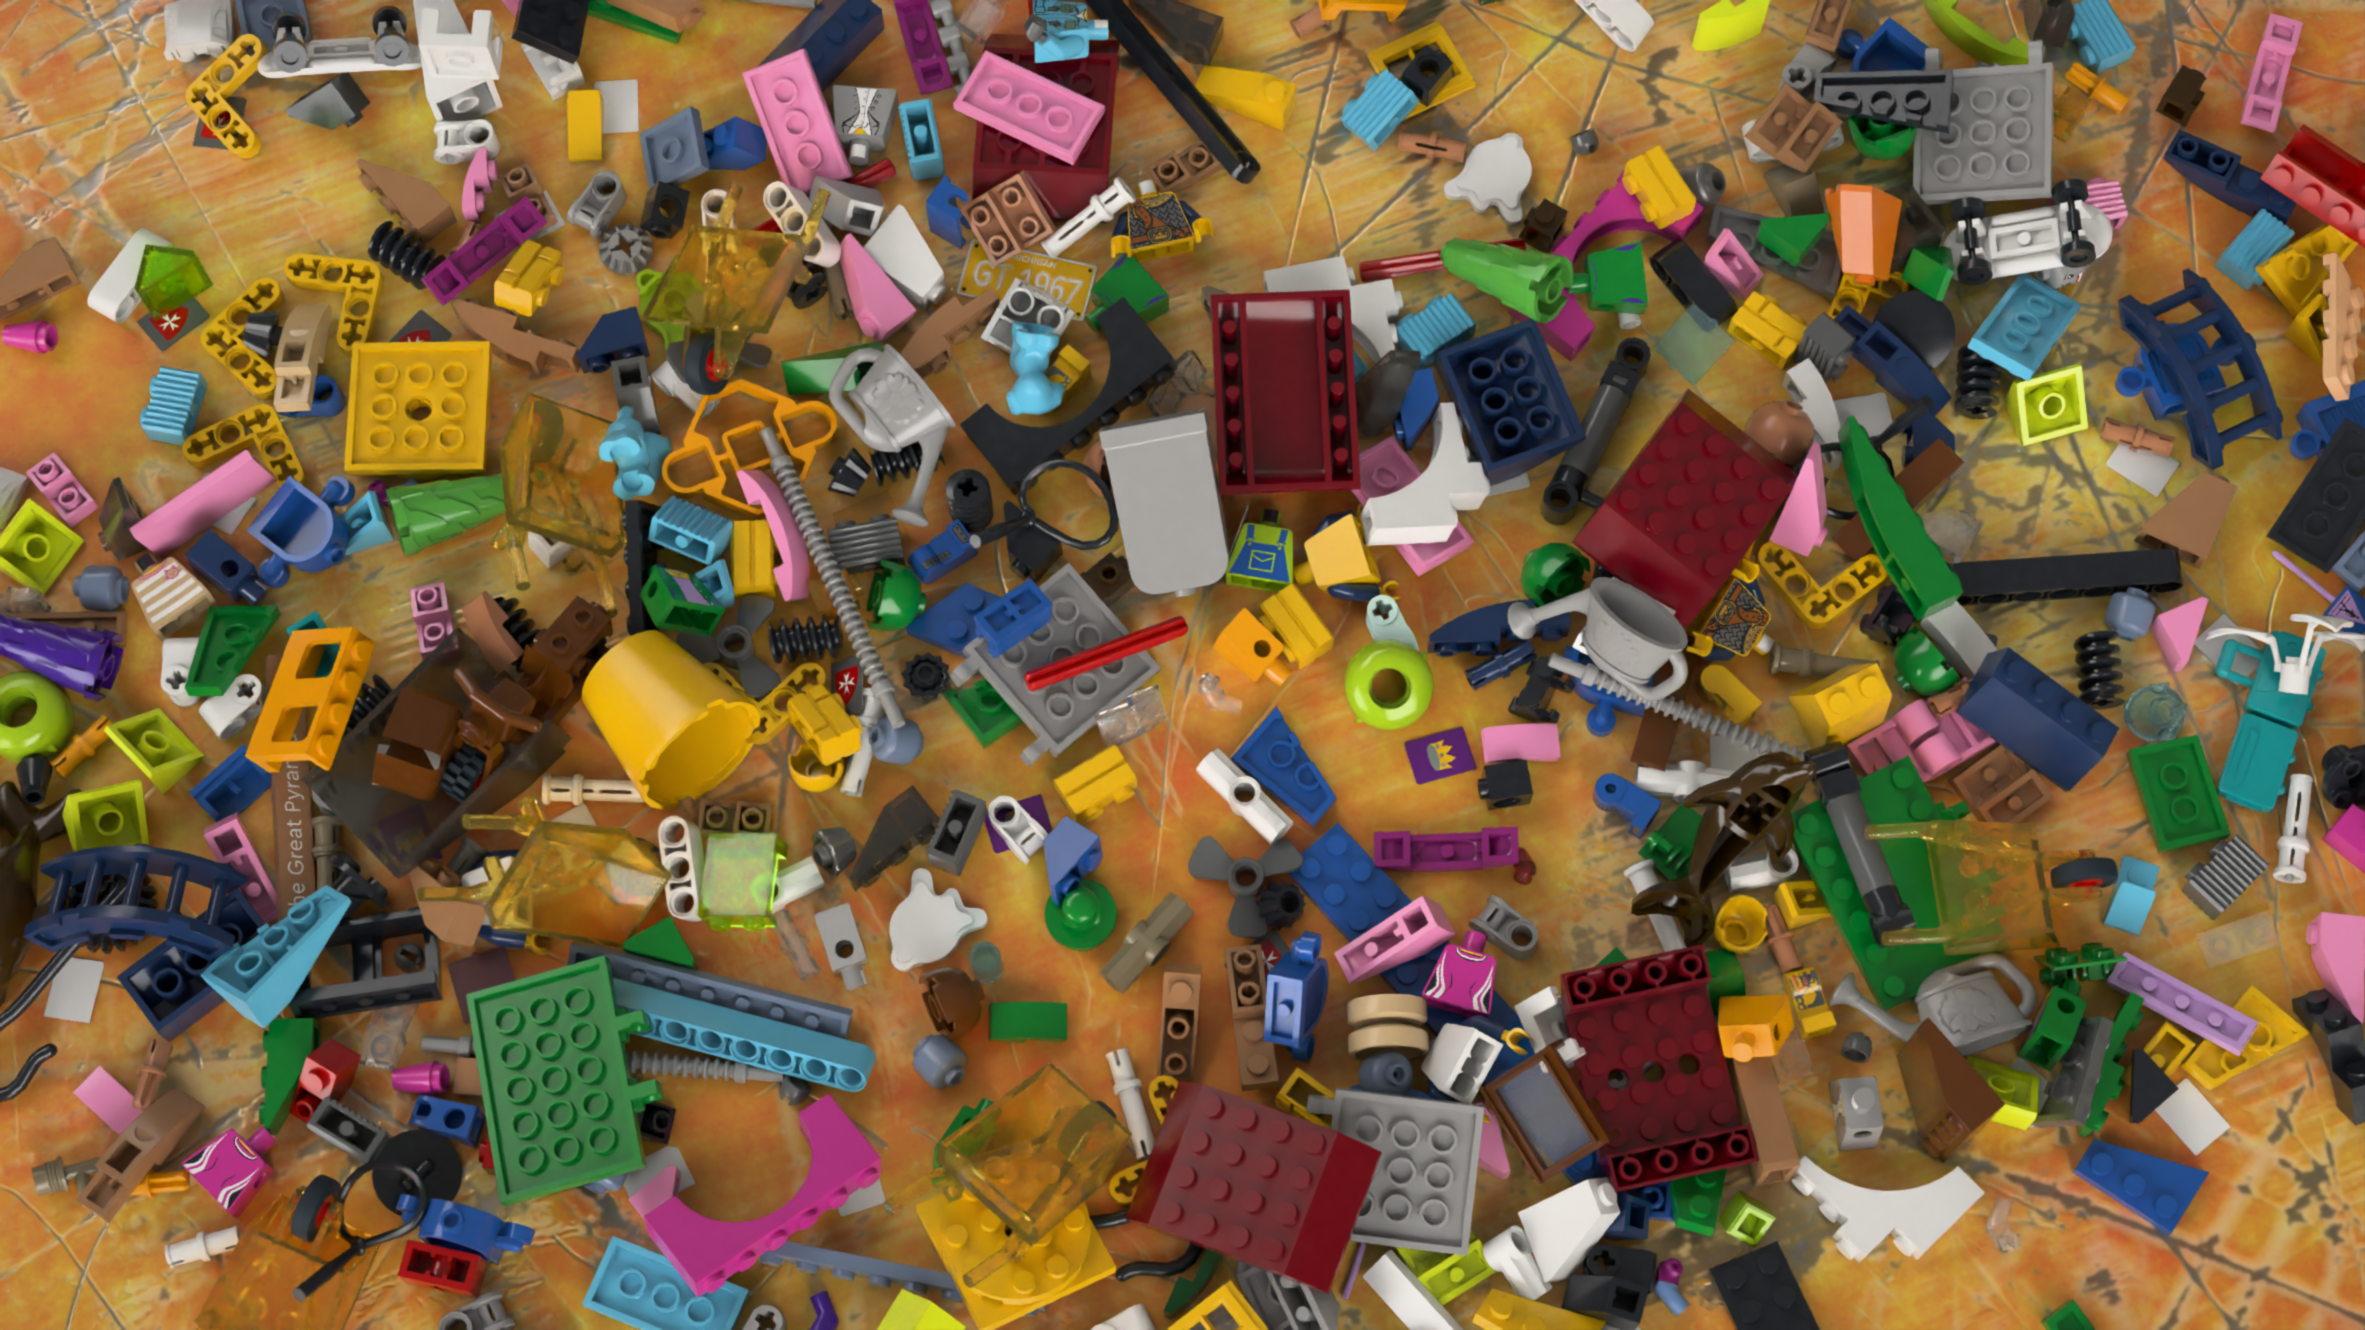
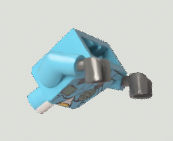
M1033 0V14L1029 16L1024 24L1028 39L1034 42L1035 63L1086 58L1089 55V40H1108V20H1088L1087 5L1080 2Z

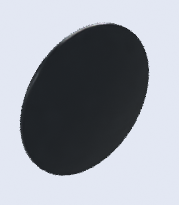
M1908 291L1891 297L1880 307L1873 320V324L1876 320L1898 337L1930 370L1938 366L1948 356L1954 344L1955 323L1951 312L1943 302L1935 300L1921 291Z
M409 1130L397 1134L387 1141L376 1160H395L413 1167L422 1175L428 1185L429 1200L442 1199L453 1201L460 1188L462 1166L458 1153L448 1140L432 1131ZM387 1168L372 1170L374 1190L383 1205L399 1216L402 1215V1212L396 1209L400 1194L420 1198L415 1182L404 1173Z

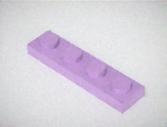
M2124 952L2123 956L2127 957V961L2118 962L2109 976L2106 986L2125 996H2128L2131 992L2144 998L2143 1006L2240 1056L2256 1030L2258 1021L2139 958Z

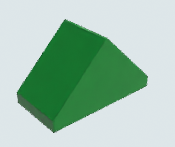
M1829 213L1761 219L1756 233L1757 240L1791 265L1797 267L1825 234L1830 216Z
M1945 246L1913 247L1901 279L1933 299L1942 302L1954 273L1951 248Z
M670 916L624 941L622 948L625 952L698 970L692 954Z
M1725 948L1705 952L1712 980L1706 987L1713 1014L1717 1016V1019L1720 997L1746 996L1744 971L1735 953L1729 952Z

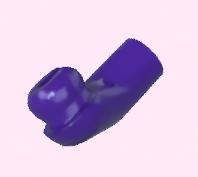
M823 1291L812 1296L810 1299L817 1318L811 1329L808 1330H836L839 1319L828 1292Z

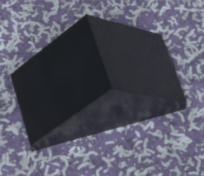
M2132 1049L2129 1123H2140L2179 1088L2143 1049Z

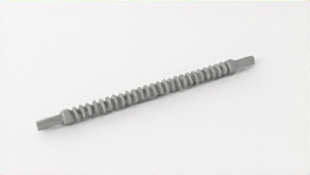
M766 427L761 430L760 434L771 456L770 466L773 473L777 475L776 479L781 483V490L785 491L784 497L789 499L788 506L793 507L791 513L796 516V523L800 524L799 530L804 532L802 537L808 541L806 544L807 548L812 549L810 555L816 557L814 564L819 566L818 573L823 574L821 577L822 581L827 582L825 588L831 591L829 597L835 599L833 606L838 608L837 615L843 616L840 621L846 625L844 628L845 632L850 633L848 639L854 642L852 648L858 650L856 657L861 659L860 666L866 667L863 673L869 676L867 682L872 685L871 691L875 699H880L892 728H900L906 722L894 698L895 688L892 681L886 679L888 677L887 671H882L884 664L878 662L880 655L875 653L876 646L870 645L873 640L867 636L869 633L868 629L863 628L865 622L859 619L861 613L855 611L857 604L852 602L853 595L848 594L850 589L844 585L846 582L845 578L840 577L842 571L836 569L838 562L833 560L834 553L829 552L831 547L826 543V536L821 535L823 529L817 527L819 520L814 518L816 515L815 511L810 510L812 507L811 503L806 502L808 496L803 493L804 487L799 485L801 482L800 478L795 477L797 471L792 469L794 466L789 455L784 454L773 428Z
M1552 653L1549 659V667L1581 679V684L1589 687L1595 684L1597 685V690L1605 688L1607 689V694L1615 692L1617 698L1623 695L1626 702L1633 699L1635 700V705L1643 703L1645 709L1653 707L1654 713H1658L1659 710L1663 711L1664 717L1671 714L1674 721L1681 718L1683 724L1691 722L1692 728L1701 726L1702 732L1708 729L1711 731L1712 736L1719 733L1722 740L1728 737L1730 738V743L1738 741L1740 747L1746 744L1749 746L1750 751L1754 750V748L1758 749L1759 755L1764 752L1784 751L1797 757L1800 761H1804V752L1807 749L1798 751L1797 745L1790 748L1787 741L1780 744L1779 738L1770 740L1769 734H1765L1763 737L1760 735L1759 730L1753 733L1749 726L1745 729L1741 728V723L1739 722L1733 725L1731 724V719L1723 721L1721 715L1715 718L1712 716V711L1705 714L1702 707L1695 710L1693 709V704L1685 706L1683 700L1675 702L1674 696L1658 701L1644 700L1605 671H1599V668L1594 664L1588 663L1583 665L1555 653ZM1855 773L1858 780L1864 777Z
M462 1035L459 1039L423 1036L421 1049L424 1051L457 1053L459 1057L471 1058L472 1055L476 1057L473 1036ZM626 1050L631 1073H635L639 1069L642 1074L650 1070L652 1075H656L657 1071H661L663 1076H666L668 1072H671L673 1077H676L678 1073H682L684 1078H687L688 1074H692L694 1079H697L699 1075H703L704 1080H707L709 1076H713L715 1081L719 1077H724L725 1082L733 1078L735 1083H746L747 1080L781 1083L785 1078V1074L737 1061L733 1064L729 1059L725 1063H721L719 1058L715 1062H711L709 1057L705 1058V1061H700L699 1056H696L694 1060H690L688 1055L684 1059H680L678 1054L674 1058H669L667 1053L663 1057H659L658 1053H654L650 1057L648 1052H644L640 1056L637 1051H633L632 1055H629Z

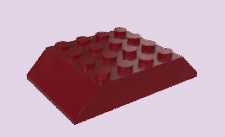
M1350 289L1211 295L1214 398L1220 495L1361 489Z
M1688 388L1572 543L1617 579L1632 585L1653 599L1675 610L1674 617L1685 630L1718 592L1793 489L1798 474Z
M1179 1080L1125 1219L1329 1294L1382 1152L1338 1131L1204 1084Z

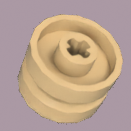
M1376 994L1355 998L1347 1002V1024L1356 1029L1348 1035L1349 1057L1354 1060L1364 1061L1369 1055L1386 1051L1398 1052L1405 1056L1408 1061L1426 1056L1429 1052L1428 1032L1419 1028V1026L1427 1022L1426 1000L1409 994Z

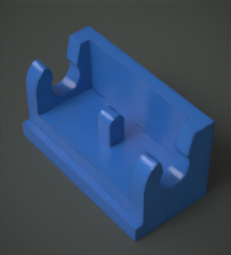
M944 176L925 201L930 232L962 249L966 239L962 236L961 224L967 229L972 228L964 215H962V212L957 208L956 197L960 198L963 202H969V199L964 190L952 184L950 178Z
M1030 578L974 616L976 635L979 639L983 636L986 638L988 652L995 659L1050 622L1052 602Z
M244 744L189 792L215 822L236 812L240 815L271 787V774L245 757L247 747Z

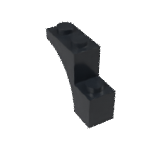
M2326 988L2310 991L2306 995L2292 999L2293 1012L2310 1032L2325 1062L2334 1089L2337 1108L2354 1125L2364 1123L2365 1046L2362 1023Z

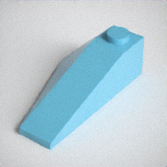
M328 885L323 886L289 908L286 918L272 927L266 923L258 928L259 935L242 946L238 942L235 943L233 948L220 955L201 974V977L242 1016L265 1028L291 1002L352 901L349 897Z

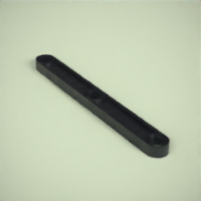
M1084 0L1100 20H1108L1110 32L1228 173L1243 184L1251 183L1261 169L1258 161L1123 0Z

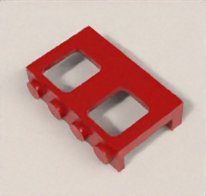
M2303 124L2282 152L2279 151L2260 179L2365 248V164Z

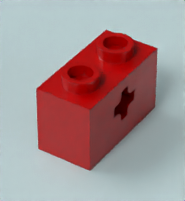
M407 1240L397 1276L406 1284L476 1299L479 1297L488 1263L477 1254Z

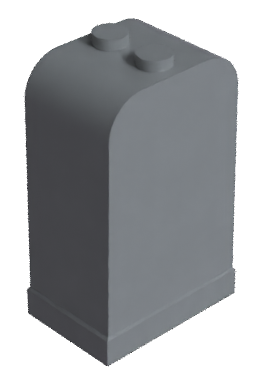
M1207 407L1104 426L1099 431L1102 450L1105 451L1130 576L1136 587L1148 594H1162L1173 591L1175 592V597L1194 594L1197 587L1210 585L1220 580L1229 564L1230 545L1222 499L1219 493V482L1209 431L1210 421Z

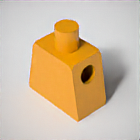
M1245 607L1220 633L1212 647L1254 682H1257L1265 674L1280 687L1293 672L1278 658L1285 648L1284 645Z
M1789 994L1724 996L1719 999L1718 1029L1723 1054L1727 1058L1748 1062L1752 1057L1776 1055L1794 1029L1795 1025Z

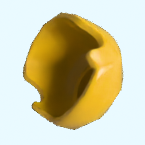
M802 743L794 755H788L791 778L801 789L809 792H824L830 789L841 778L844 771L842 757L841 760L825 766L808 744Z
M1740 894L1729 897L1714 915L1715 939L1729 952L1745 954L1755 951L1768 934V930H1766V917L1768 915L1766 908L1756 898Z

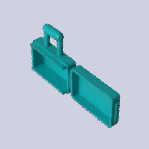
M2274 630L2270 633L2276 638L2282 663H2285L2286 656L2300 658L2304 638L2285 631ZM2234 639L2225 641L2216 665V674L2219 677L2248 686L2250 689L2243 707L2247 713H2244L2238 721L2216 785L2217 795L2251 810L2269 813L2274 808L2278 795L2285 793V786L2282 783L2288 765L2296 760L2293 750L2298 733L2295 730L2302 725L2306 712L2313 710L2314 704L2310 700L2316 682L2324 678V672L2321 670L2326 655L2324 648L2320 647L2313 664L2308 695L2278 692L2280 672H2274L2275 662L2269 644L2265 643L2263 651L2237 642ZM2311 641L2307 659L2315 642ZM2237 651L2260 659L2253 679L2230 670Z

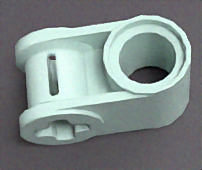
M1378 595L1372 598L1367 606L1365 622L1373 640H1400L1410 644L1419 651L1414 634L1406 624L1395 600L1387 595ZM1380 610L1382 614L1388 613L1387 619L1383 620L1381 615L1375 617L1376 611Z

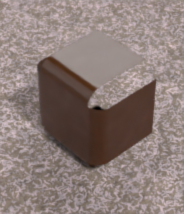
M405 685V689L401 690L382 735L392 738L386 755L376 752L372 783L422 800L435 798L441 788V781L444 779L442 776L449 769L447 766L451 757L455 736L460 731L457 722L464 717L462 706L456 702ZM425 750L441 757L438 769L433 768Z

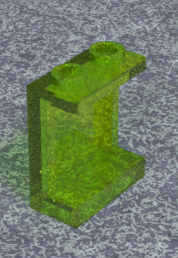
M777 833L709 834L697 915L710 929L725 932L729 931L731 927H743L749 931L760 932L765 927H777V918L772 914V903L778 859H787L788 845Z

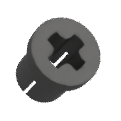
M466 835L462 836L460 841L463 843L446 865L461 877L465 873L473 871L475 866L491 853Z

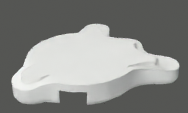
M1506 133L1500 138L1478 144L1467 157L1463 171L1444 185V196L1452 201L1465 199L1470 202L1478 213H1485L1490 206L1495 205L1499 208L1506 224L1510 226L1519 225L1523 218L1520 199L1527 190L1532 175V165L1530 158L1523 148V139L1518 134Z
M924 868L916 869L913 872L911 892L898 905L892 914L889 924V934L893 947L891 962L893 967L901 972H907L914 967L923 966V964L937 961L940 963L946 960L957 949L960 940L972 931L983 929L988 922L984 910L968 908L963 905L960 894L956 889L949 888L942 895L935 894L932 875Z

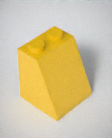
M1868 663L1848 665L1788 696V699L1812 748L1840 741L1845 748L1847 744L1883 724L1892 693L1878 664Z

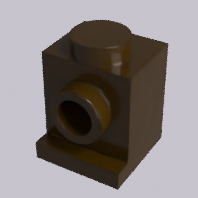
M2182 65L2164 93L2156 111L2185 127L2205 95V92L2200 90L2206 81L2204 74Z
M1544 198L1537 208L1532 207L1523 223L1525 227L1518 238L1524 239L1526 244L1539 251L1549 253L1565 228L1568 211Z
M1111 552L1086 573L1080 574L1108 608L1134 587L1127 559L1122 555L1116 558ZM1110 571L1115 575L1112 579L1104 578Z

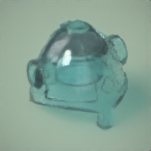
M2169 681L2158 682L2139 688L2130 695L2124 706L2123 718L2127 728L2136 737L2153 742L2178 739L2177 733L2184 724L2189 707L2182 697L2170 688Z

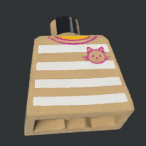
M147 553L135 562V567L142 576L134 580L131 587L151 629L162 642L207 612L210 606L218 604L208 589L174 557H168L159 563L152 553Z

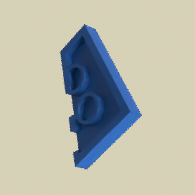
M1277 706L1231 758V761L1241 771L1255 779L1261 787L1313 828L1336 802L1335 794L1314 762H1311L1301 747L1300 741L1284 721L1283 715Z
M2095 1139L2091 1142L2073 1171L2074 1174L2167 1235L2173 1232L2209 1174L2207 1171Z

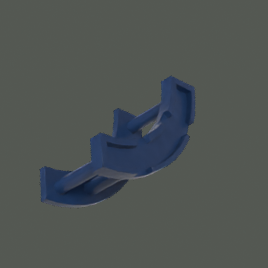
M2188 268L2182 271L2183 290L2150 305L2140 303L2131 295L2119 299L2121 328L2137 341L2147 354L2154 352L2164 366L2160 368L2161 374L2173 395H2181L2188 412L2182 417L2188 433L2192 457L2211 470H2214L2224 465L2222 454L2224 445L2261 429L2276 440L2283 438L2281 429L2283 415L2276 404L2267 374L2256 352L2254 338L2250 333L2245 332L2236 316L2214 291L2208 280L2198 276ZM2187 302L2202 313V315L2173 328L2164 327L2156 318ZM2213 325L2226 343V346L2193 361L2186 359L2177 345V341ZM2234 357L2244 381L2210 397L2205 395L2197 379V374ZM2249 394L2254 417L2218 433L2212 415L2215 409Z
M142 843L134 844L133 846H103L67 853L41 865L40 872L55 879L56 882L48 913L26 924L23 937L55 953L70 945L90 941L93 934L109 933L108 935L111 939L143 940L145 934L166 938V945L188 951L208 961H212L231 950L234 946L235 935L222 930L219 924L225 896L247 883L248 876L236 871L231 865L226 863H218L176 850L150 847ZM129 873L122 904L96 906L103 875ZM145 873L172 877L165 909L137 907ZM87 880L81 904L76 906V908L64 910L69 888ZM187 881L211 889L205 922L182 915L180 912Z

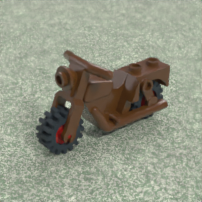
M576 596L548 629H542L535 636L532 647L526 644L520 666L526 673L517 683L509 678H505L487 694L479 688L466 668L458 666L454 669V678L473 702L469 717L460 719L457 722L460 731L455 736L451 757L447 766L449 770L445 771L442 776L444 778L440 784L442 791L465 807L471 806L472 803L479 801L480 795L483 797L487 794L489 787L492 789L498 780L499 769L503 767V761L505 760L504 748L501 742L536 747L553 732V729L582 697L583 685L592 668L610 650L604 645L607 643L606 636L611 637L613 635L611 618L608 617L607 611L596 602L590 604L583 598Z

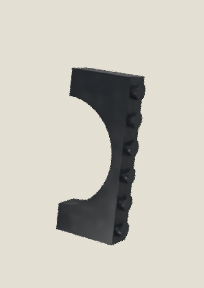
M1124 297L1097 317L1108 339L1110 367L1100 394L1084 412L1059 425L1028 427L1005 419L986 403L960 424L967 436L1014 495L1019 492L1021 481L1029 470L1049 460H1065V456L1075 448L1079 450L1085 447L1093 439L1092 435L1104 426L1116 423L1120 418L1121 412L1129 406L1135 407L1145 400L1149 390L1157 384L1162 386L1174 376V371L1178 369L1172 355ZM1058 467L1050 468V469H1047V470L1053 471V470L1057 469ZM1044 470L1036 476H1034V478L1031 480L1027 487V491L1036 485V483L1038 482L1037 478L1047 470Z

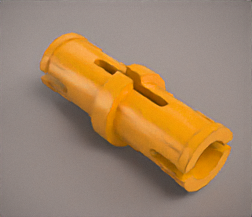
M102 714L80 736L78 734L74 735L71 738L73 742L51 760L50 764L66 779L88 757L92 759L96 755L94 751L110 738L104 731L106 726L113 723Z

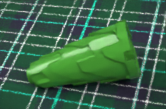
M1458 238L1446 242L1441 249L1440 258L1443 261L1444 267L1449 272L1476 285V288L1500 299L1502 304L1539 323L1546 324L1558 316L1568 300V297L1561 295L1563 288L1572 289V263L1567 257L1558 254H1551L1531 248L1523 250L1501 243L1494 245L1477 240L1467 241Z
M508 472L487 477L478 476L454 481L445 479L413 486H396L385 490L389 509L393 508L392 520L405 557L417 554L427 547L461 535L464 530L486 523L498 515L518 509V505L523 503L522 498L528 497L523 478H516L514 474L509 475Z

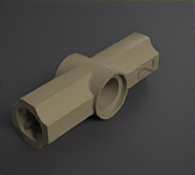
M1170 892L1146 920H1140L1130 930L1123 941V946L1100 971V976L1113 989L1124 994L1148 966H1154L1163 957L1171 945L1170 941L1194 915V911L1178 895Z

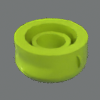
M1393 639L1376 640L1358 650L1349 661L1344 677L1345 695L1350 708L1356 715L1355 721L1358 723L1364 722L1377 729L1394 730L1411 725L1418 720L1427 710L1434 688L1433 675L1426 661L1428 657L1426 651L1419 652L1410 644ZM1395 669L1405 677V691L1396 700H1381L1372 691L1373 678L1381 670Z
M18 671L0 677V756L17 764L23 757L32 754H41L47 759L51 758L63 748L73 731L75 719L70 699L57 686L56 682L36 672ZM29 703L38 705L36 714L30 722L16 728L11 726L12 714L17 708Z

